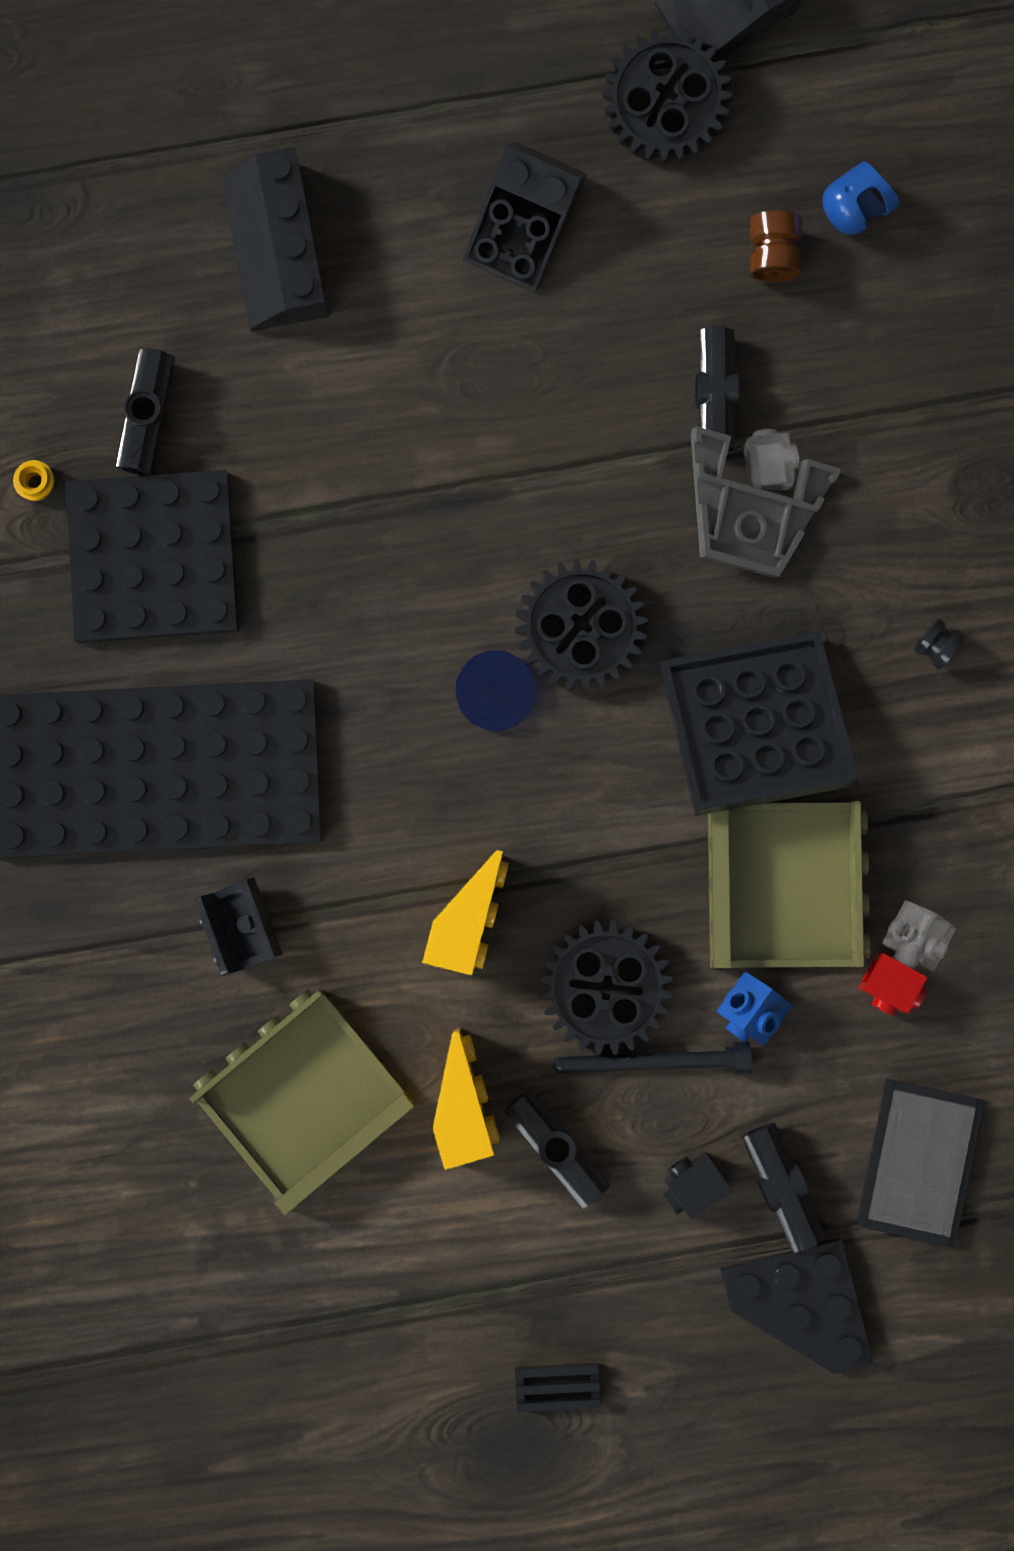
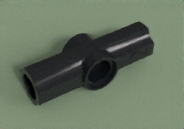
M711 326L699 331V372H696L695 407L699 409L698 427L731 436L728 452H733L735 449V409L738 406L739 396L738 372H734V329H729L725 326Z
M151 348L139 350L131 394L127 397L124 404L126 419L116 464L118 470L140 476L153 474L161 430L167 422L165 409L175 364L174 355ZM145 405L155 406V412L151 418L147 420L137 419V413L141 407Z
M532 1088L523 1093L503 1111L538 1153L542 1162L551 1169L582 1209L595 1202L611 1187L573 1140L571 1134L564 1129ZM552 1138H563L569 1145L567 1154L560 1159L550 1158L545 1152L547 1142Z
M771 1122L761 1125L742 1135L748 1155L759 1175L757 1182L770 1211L772 1213L775 1212L791 1251L796 1253L817 1246L826 1239L824 1231L808 1199L810 1192L796 1162H792L776 1124Z

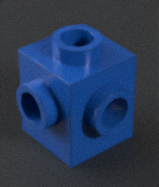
M744 972L733 989L728 992L716 1012L729 1021L725 1029L738 1039L746 1043L749 1037L764 1046L769 1038L778 1030L780 1023L792 1005L772 988L749 973Z

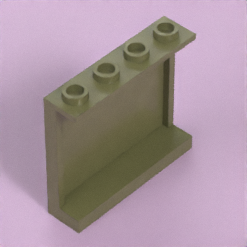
M853 801L851 803H763L708 814L710 968L864 967V959L870 957L869 934H863V917L869 916L868 893H862V876L868 875L869 861L867 852L861 851V835L867 834L868 818L866 810L861 811L860 801Z
M307 989L289 1004L294 1010L282 1021L275 1016L257 1031L262 1037L250 1048L245 1042L237 1047L225 1058L229 1065L218 1075L212 1069L193 1085L197 1092L189 1098L192 1103L197 1101L277 1199L274 1202L284 1216L416 1104L322 990L312 994Z

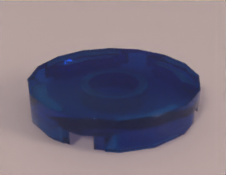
M488 650L473 656L462 668L456 680V700L461 713L472 725L486 731H505L518 726L529 715L535 702L536 683L530 668L520 658L506 651Z

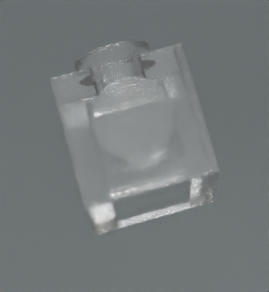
M764 429L754 432L753 437H748L744 445V455L749 486L768 492L790 489L795 482L794 469L799 467V455L796 444L790 445L789 433L777 434L776 429Z

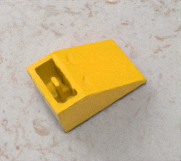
M495 851L433 921L422 963L468 975H473L475 967L483 968L489 945L481 943L484 928H493L499 903L491 902L494 888H503L509 866L508 862L501 861L502 851Z
M460 1028L455 1029L452 1033L433 1125V1131L445 1170L494 1156V1144L500 1143L494 1116H485L482 1103L488 1102V1094L482 1074L474 1076L470 1062H474L477 1059L471 1035L462 1036Z

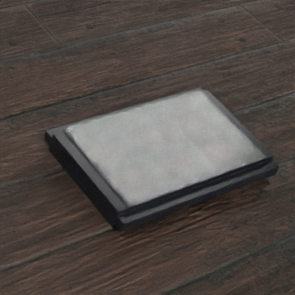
M886 1078L856 1225L955 1247L984 1100Z

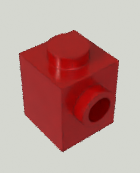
M876 953L857 989L873 997L874 1000L871 1005L890 1016H894L896 1011L908 1014L911 1008L916 1010L924 1000L927 988L923 985L927 977L884 953Z

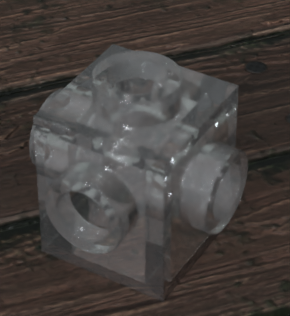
M905 900L895 920L889 925L887 935L882 944L896 953L893 959L913 970H916L917 966L920 965L934 972L939 961L945 956L948 944L957 928L937 913Z

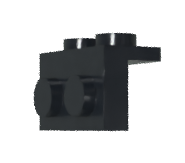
M255 877L245 879L217 892L195 898L199 922L205 929L212 948L213 961L218 966L222 976L245 970L283 955Z

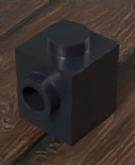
M703 1152L693 1160L686 1156L668 1168L667 1171L670 1176L664 1179L669 1190L663 1195L677 1215L685 1211L689 1218L693 1219L732 1190L709 1156Z

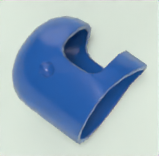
M865 161L860 162L827 186L822 198L826 217L836 230L845 235H854L865 231L866 220L877 214L888 215L898 208L900 203L897 194L891 186ZM870 188H876L880 191L885 205L876 198Z

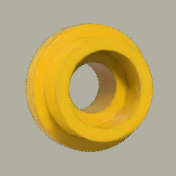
M30 460L17 468L13 477V483L17 493L24 499L40 501L48 497L55 485V477L52 470L45 463ZM35 475L41 476V484L36 488H30V478Z

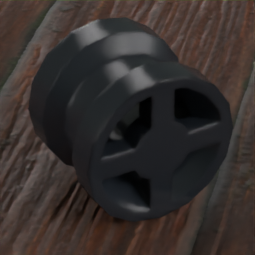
M938 618L925 632L913 650L919 655L926 654L932 659L933 666L940 670L954 655L965 637L959 633H951L946 629L945 622Z

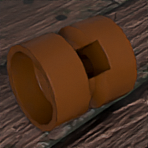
M773 210L755 214L750 218V243L756 247L755 251L750 253L749 276L752 279L761 282L778 283L791 281L801 276L802 251L796 247L802 241V217L799 214L784 210Z

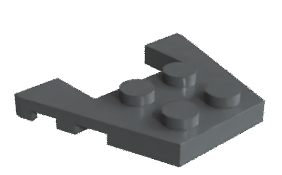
M698 426L692 428L691 447L700 557L762 575L780 577L803 538L805 527L812 515L820 509L825 500L823 498L831 483H835L841 468L810 459L803 460L794 497L789 498L723 479L722 475L731 436Z

